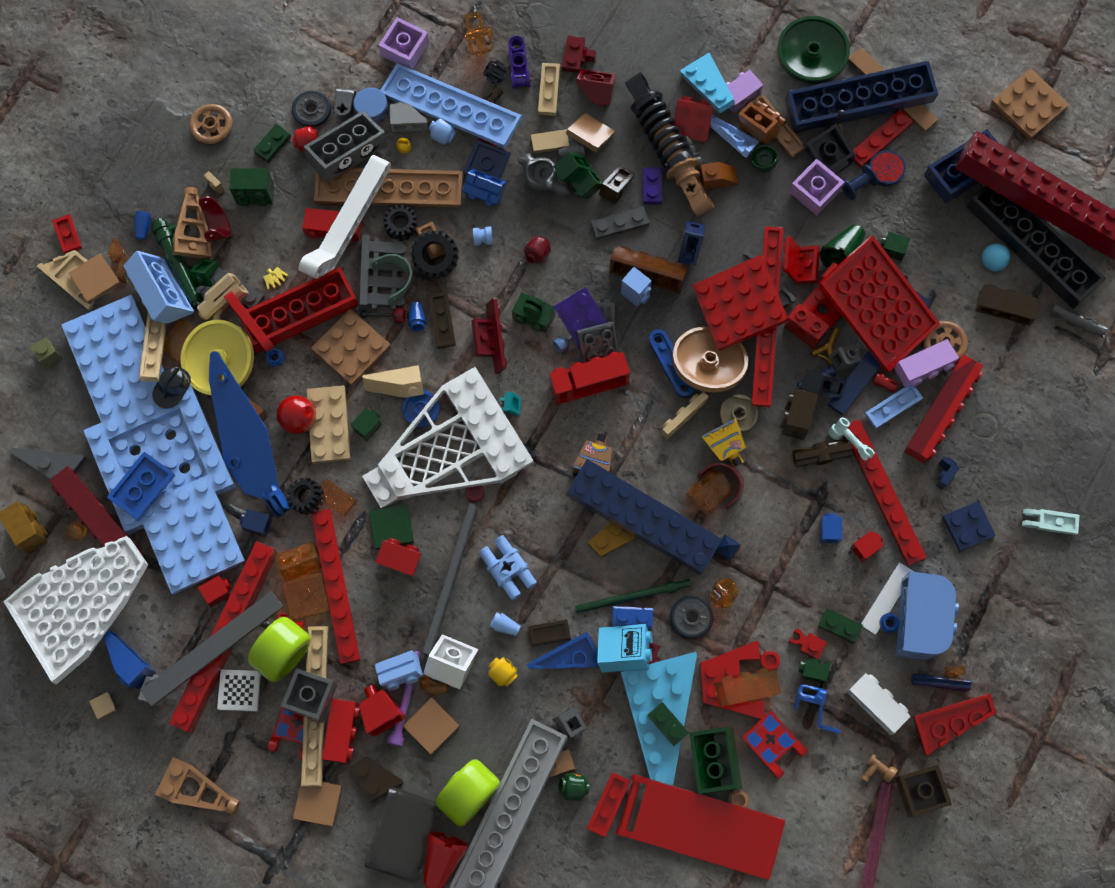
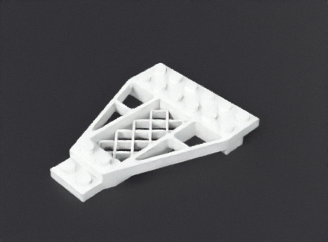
M474 367L442 385L380 461L379 467L362 477L380 508L383 509L398 500L409 499L413 496L480 485L502 484L517 475V472L534 463L478 370ZM446 393L458 414L436 426L429 417L428 412L442 394ZM426 417L432 429L401 446L418 423ZM455 427L465 429L463 438L452 436ZM451 428L450 435L442 433ZM467 431H469L474 441L466 439ZM438 436L448 438L446 447L436 445ZM435 437L433 444L425 443ZM451 439L461 442L459 451L449 448ZM464 443L474 445L472 454L462 452ZM422 446L432 448L429 457L419 455ZM418 447L416 454L409 452L414 448ZM435 449L445 451L443 460L433 458ZM448 452L458 454L456 463L446 461ZM405 455L415 457L413 467L403 465ZM484 456L496 477L468 481L461 468ZM418 458L428 461L426 470L416 468ZM431 462L441 464L439 473L429 471ZM404 469L412 470L410 478H408ZM415 471L425 473L423 482L412 480ZM456 471L460 473L465 481L463 483L428 488Z

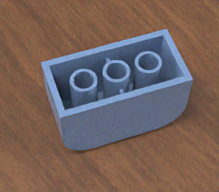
M911 571L902 578L895 656L930 660L950 647L953 635H956L957 623H954L955 615L958 614L959 605L956 603L955 588L947 578L940 575Z

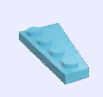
M710 53L680 70V75L719 113L735 105L734 98Z

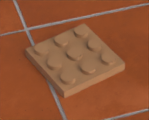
M1031 68L991 102L1028 140H1031L1069 106Z
M349 309L311 347V350L353 386L388 351L391 344Z

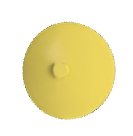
M211 320L197 326L186 338L181 351V368L185 369L191 376V386L201 393L211 395L209 384L210 353L216 351L241 387L249 377L254 363L252 342L246 332L238 325L225 320Z

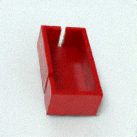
M612 352L604 358L595 357L583 364L577 362L572 364L569 369L556 368L550 373V386L556 405L629 385L630 371L623 352Z

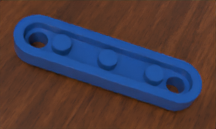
M660 329L652 331L649 336V344L673 389L679 397L687 398L691 396L694 388L686 384L677 375L673 367L672 353L674 346L667 333ZM659 338L661 339V342L657 343L655 342V339ZM685 386L688 390L682 391L681 387Z

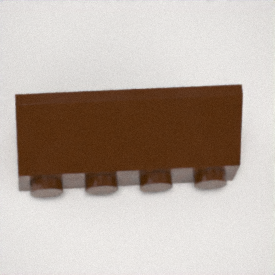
M616 246L610 258L609 273L625 277L635 267L651 280L652 286L680 294L688 267L679 262H669L663 257L655 258L649 256L646 252L632 251L626 246Z

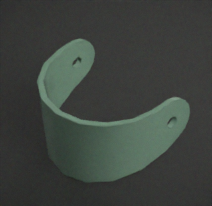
M398 254L383 255L370 262V266L393 263L401 267L406 273L408 282L405 287L388 297V302L395 301L404 296L410 285L411 266L404 257Z

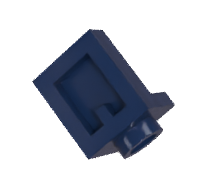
M943 457L938 465L944 468L937 477L940 481L936 486L941 490L945 488L959 470L957 463L953 459Z

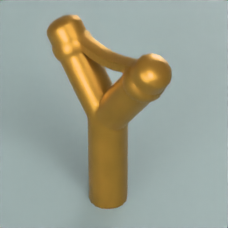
M834 328L827 343L813 349L811 356L821 357L830 366H833L828 356L833 352V346L841 330ZM827 352V357L820 354Z

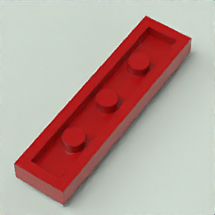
M900 109L853 149L855 153L853 162L861 169L875 154L882 151L913 124V120Z

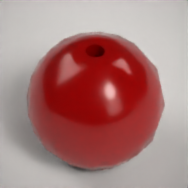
M300 395L289 396L281 401L277 408V422L288 433H305L312 428L316 420L315 407L306 397Z

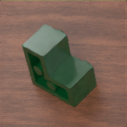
M568 152L553 166L558 179L571 183L578 197L589 199L602 186V180L585 156Z

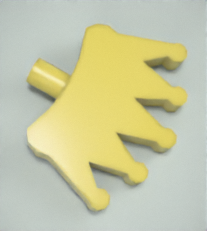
M276 267L274 271L268 269L269 274L264 276L267 289L270 290V285L276 289L275 283L281 287L282 285L279 280L286 282L283 276L288 277V274Z

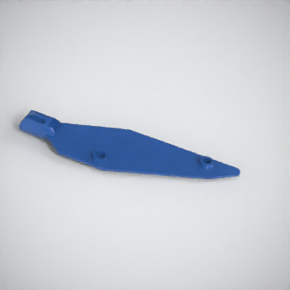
M213 351L210 353L209 384L224 462L243 492L264 499L275 518L278 519L287 510H290L291 506L288 505V500H286L278 485L268 429L219 353Z

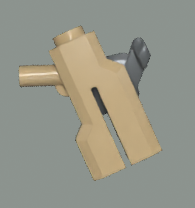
M227 273L214 286H199L196 289V293H202L204 301L197 306L198 314L205 321L222 320L220 315L229 306L224 296L232 291L238 300L241 301L249 292L234 274Z

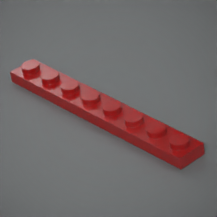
M860 419L851 422L848 429L863 445H867L875 452ZM852 444V452L907 566L926 559L927 557L876 452L872 458H868L865 461L858 453V449Z
M330 509L317 511L311 514L340 664L360 661L361 658L332 513Z

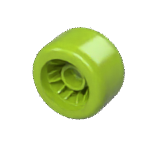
M280 617L271 623L253 644L247 657L248 663L270 682H279L304 657L311 644V637L291 619Z
M472 759L446 783V786L435 800L436 806L457 826L462 827L494 795L500 787V781L479 760Z

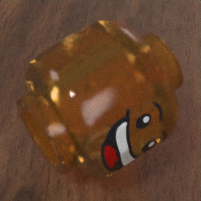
M728 578L719 579L715 582L710 598L717 607L729 608L733 606L739 589L733 580Z

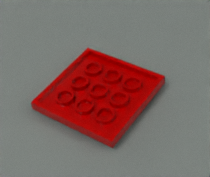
M762 255L692 285L719 351L789 322Z

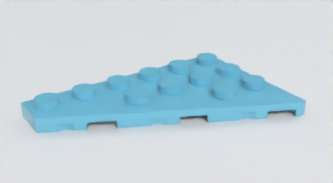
M696 652L649 664V669L620 672L649 778L669 785L674 783L681 741L673 746L649 719L647 714L663 702L684 726L697 658Z

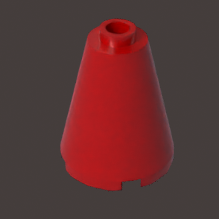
M430 831L427 840L423 884L426 888H444L467 850L466 842L455 836L447 837L442 832Z

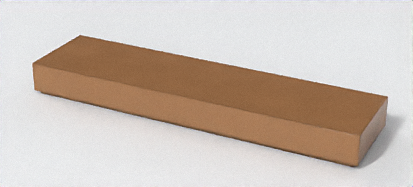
M763 93L750 101L755 105L759 100L762 103L768 104L770 109L777 112ZM778 123V135L774 139L790 159H793L806 149L802 145L803 142L787 123L784 126Z

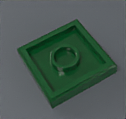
M408 504L369 511L376 550L381 548L383 540L388 541L389 538L401 541L400 545L414 543Z

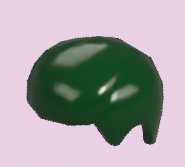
M768 145L758 146L751 153L752 166L757 171L763 173L770 172L778 163L777 151Z

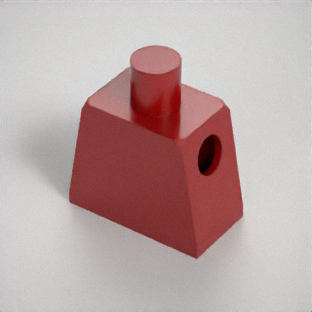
M370 685L364 689L367 699L360 702L359 707L367 734L376 737L406 719L405 714L385 690L377 691L375 685Z

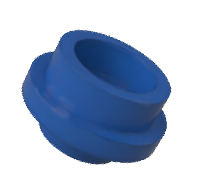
M273 348L266 353V361L270 366H280L285 360L283 351L278 348ZM274 356H279L277 360H272Z
M886 613L880 618L879 625L884 632L893 633L899 628V619L892 613ZM887 620L891 621V627L886 625Z

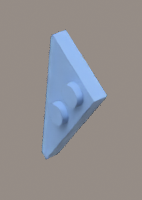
M712 115L710 127L744 157L747 158L758 146L759 140Z

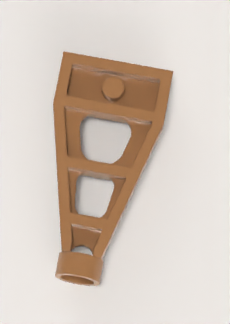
M186 187L183 189V202L173 235V255L210 259L212 256L211 242H207L204 237L208 227L204 213L198 203L199 195L197 188ZM186 210H196L198 220L186 218ZM185 226H196L199 230L200 238L184 236Z
M175 757L172 758L155 793L156 796L175 804L223 811L232 816L236 814L240 806L239 800L229 796L198 769ZM188 777H192L200 785L197 794L192 797L182 795L181 789ZM206 788L217 793L218 796L215 803L201 800Z

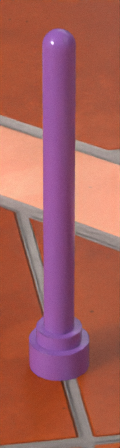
M415 651V653L418 655V658H419V660H420V656H421L420 652ZM414 683L405 684L400 709L405 716ZM405 719L395 725L394 731L388 736V744L399 747L403 746L402 729Z

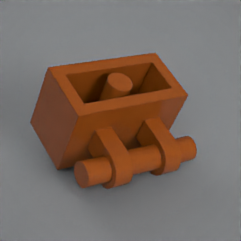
M759 100L755 105L750 102L738 113L739 127L764 145H767L778 135V123L784 126L787 122L781 113L773 111L768 104L762 103Z

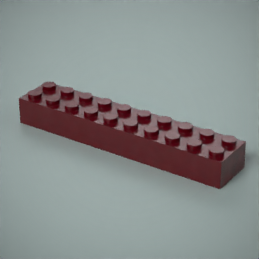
M976 130L962 150L956 165L957 170L1115 260L1114 209Z

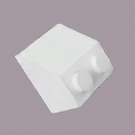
M441 635L428 656L423 674L460 689L467 678L478 649Z

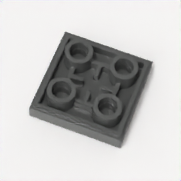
M613 321L576 330L582 364L589 362L590 359L595 357L604 358L612 352L619 353Z

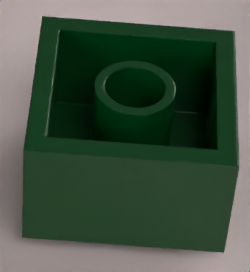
M231 168L229 189L236 204L241 206H248L249 204L267 206L268 204H273L274 182L267 168Z

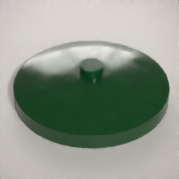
M805 16L794 20L782 31L778 41L777 55L782 68L791 77L804 83L820 84L834 79L844 70L850 55V44L843 29L835 22L820 16Z

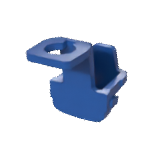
M805 684L800 685L794 709H798L800 700L818 704V727L840 734V729L821 724L827 690ZM803 687L817 690L813 695L802 692Z

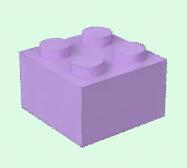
M396 17L379 44L380 54L396 64L398 63L413 69L429 45L428 32Z
M816 159L792 183L789 193L817 216L841 192L844 181Z

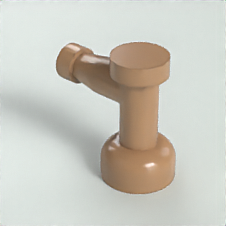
M873 754L866 764L869 767L861 778L868 782L869 778L879 770L884 774L883 779L889 783L898 770L895 767L888 768L877 760V756Z

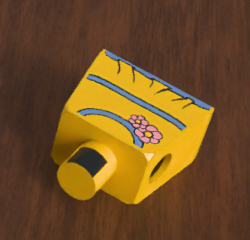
M736 418L702 436L720 461L729 457L733 467L744 462L739 452L744 450L746 446Z

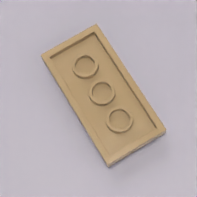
M345 385L307 389V399L313 403L316 410V420L312 428L309 429L312 463L351 460Z

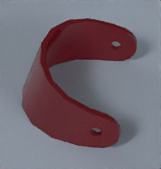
M201 197L198 203L204 213L208 230L204 233L206 241L212 242L230 237L231 226L222 207L212 197Z
M722 463L711 464L698 474V479L711 469L720 466L730 468L738 477L739 491L734 500L726 506V509H729L742 496L744 489L743 477L737 469L730 465Z

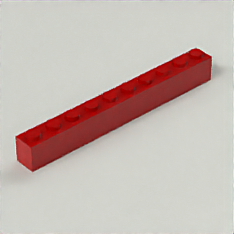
M257 541L255 542L211 636L255 603L278 554L274 548ZM233 647L190 678L169 722L170 725L191 734L193 733L219 679L221 669L223 670Z

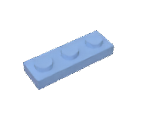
M910 385L871 408L864 415L876 430L920 402L923 397L916 387Z

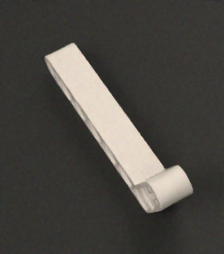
M375 155L371 156L321 246L302 258L298 267L299 271L317 279L335 268L390 170V162Z

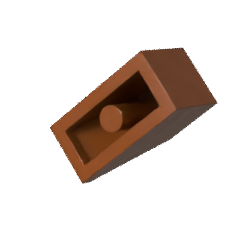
M714 162L702 164L700 167V180L705 190L739 185L734 166Z

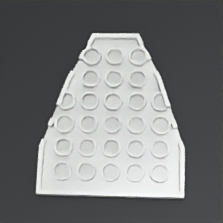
M127 536L115 542L105 543V547L99 549L93 547L67 559L66 564L60 567L56 565L50 567V571L43 575L40 573L34 575L3 601L51 682L56 685L89 657L128 602L148 566L139 550Z

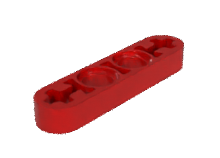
M231 291L226 294L224 298L265 352L267 353L272 350L274 345L234 293Z

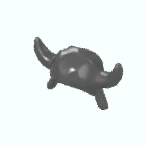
M530 153L517 159L518 163L525 167L524 177L526 183L534 191L545 192L551 190L555 194L567 196L571 193L569 188L558 181L559 179L555 174L556 170L553 167L555 163L552 160L541 157L534 159Z

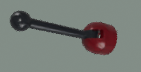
M396 308L392 313H373L365 310L360 313L363 318L367 316L392 317L398 323H405L406 320L405 308Z

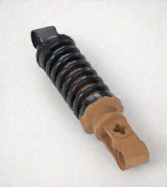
M639 72L625 82L626 87L635 100L631 105V111L639 119L644 133L648 135L647 138L652 143L653 150L656 151L657 157L661 159L660 163L665 167L667 178L669 180H676L677 187L683 189L693 212L697 217H700L714 208V204L699 180L700 173L695 169L698 165V160L693 156L691 150H687L689 145L687 142H683V134H678L680 129L678 126H674L676 121L670 117L671 112L666 109L667 105L662 101V93L660 91H651L646 78Z

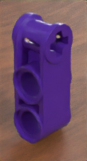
M512 36L508 42L512 89L520 86L530 87L524 39L520 36ZM516 45L520 46V48L515 49L513 47ZM516 62H521L522 64H521V65H516L515 63H516Z

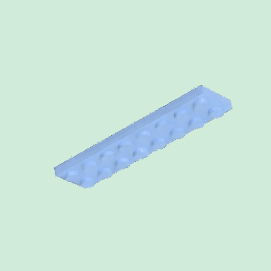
M398 63L380 90L386 98L392 101L408 103L418 112L437 120L441 118L460 130L502 148H506L522 121V115Z

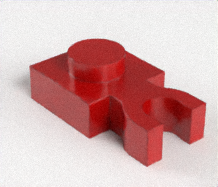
M796 628L793 633L799 636V640L790 638L789 643L802 646L800 652L811 658L819 659L827 642L811 633L806 637L801 630Z

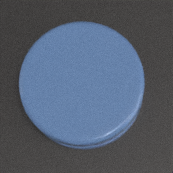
M365 88L359 91L354 98L355 113L358 114L364 111L375 123L382 121L388 113L386 96L376 88Z

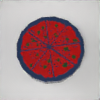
M889 150L880 151L872 157L869 166L878 178L879 185L891 186L899 183L904 177L906 170L905 161L896 152Z

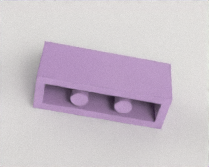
M947 339L898 361L894 370L905 388L910 385L915 387L926 378L933 379L939 375V372L943 370L948 372L955 368L959 357Z

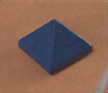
M725 534L716 552L731 561L741 544Z

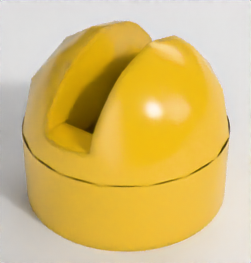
M407 138L398 139L396 143L398 152L406 154L411 150V143Z

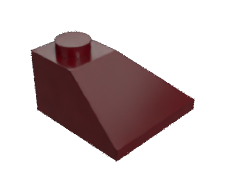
M581 69L576 83L592 103L605 107L611 104L616 74Z

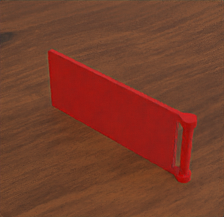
M632 774L631 788L620 826L617 827L615 834L763 879H770L785 825L784 819ZM640 783L646 784L633 832L628 831L627 828Z

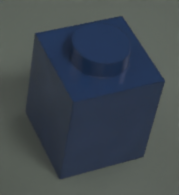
M247 509L240 519L241 528L244 531L262 537L267 536L272 523V518L269 515Z

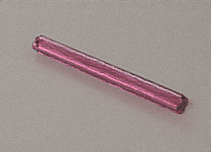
M888 782L881 783L861 888H873L893 789V784Z

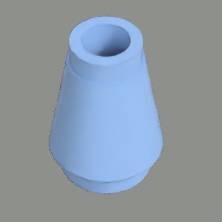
M497 612L490 624V627L494 628L493 631L514 636L517 635L521 627L505 614Z

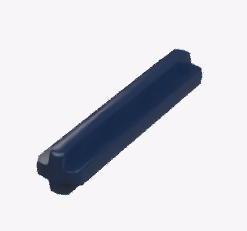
M913 674L911 677V683L920 686L969 691L972 685L971 680L924 674Z

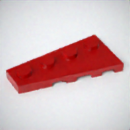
M988 693L913 716L924 755H929L932 751L944 746L953 738L962 735L968 729L996 714L991 694Z

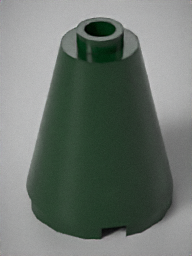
M850 225L826 243L819 251V258L825 267L831 266L833 262L839 265L863 243L866 235L864 229L860 225Z

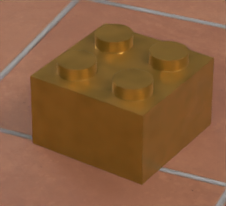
M16 501L0 511L2 524L15 546L29 554L48 542L45 536L48 534L42 524H38L36 521L38 519L37 514L33 509H29L26 504L22 505Z

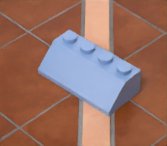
M136 250L123 265L127 276L131 279L135 290L141 297L142 303L147 308L149 316L153 321L170 323L194 313L193 308L163 257Z

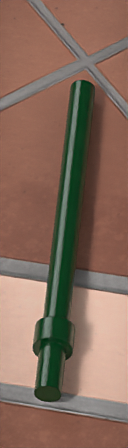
M690 579L678 582L670 581L666 582V585L575 605L576 613L666 592L669 594L677 592L676 590L691 587Z

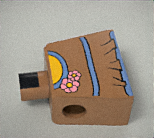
M598 433L595 442L586 440L573 465V472L579 473L586 459L610 471L612 448L606 446L608 436Z

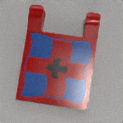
M281 708L273 735L268 744V749L276 752L280 739L302 745L298 755L302 760L304 717Z
M771 710L741 737L776 778H781L784 775V771L775 762L791 747L799 756H804L808 752Z

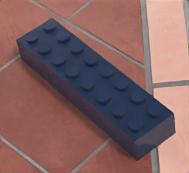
M929 61L788 91L785 103L792 129L797 133L829 126L837 122L839 110L845 111V115L840 122L843 123L933 103L938 96V91Z
M586 459L566 493L567 497L698 575L704 573L722 541V538L589 459Z

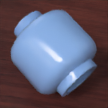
M441 118L437 121L433 120L428 129L431 131V139L442 145L451 144L457 133L452 124Z

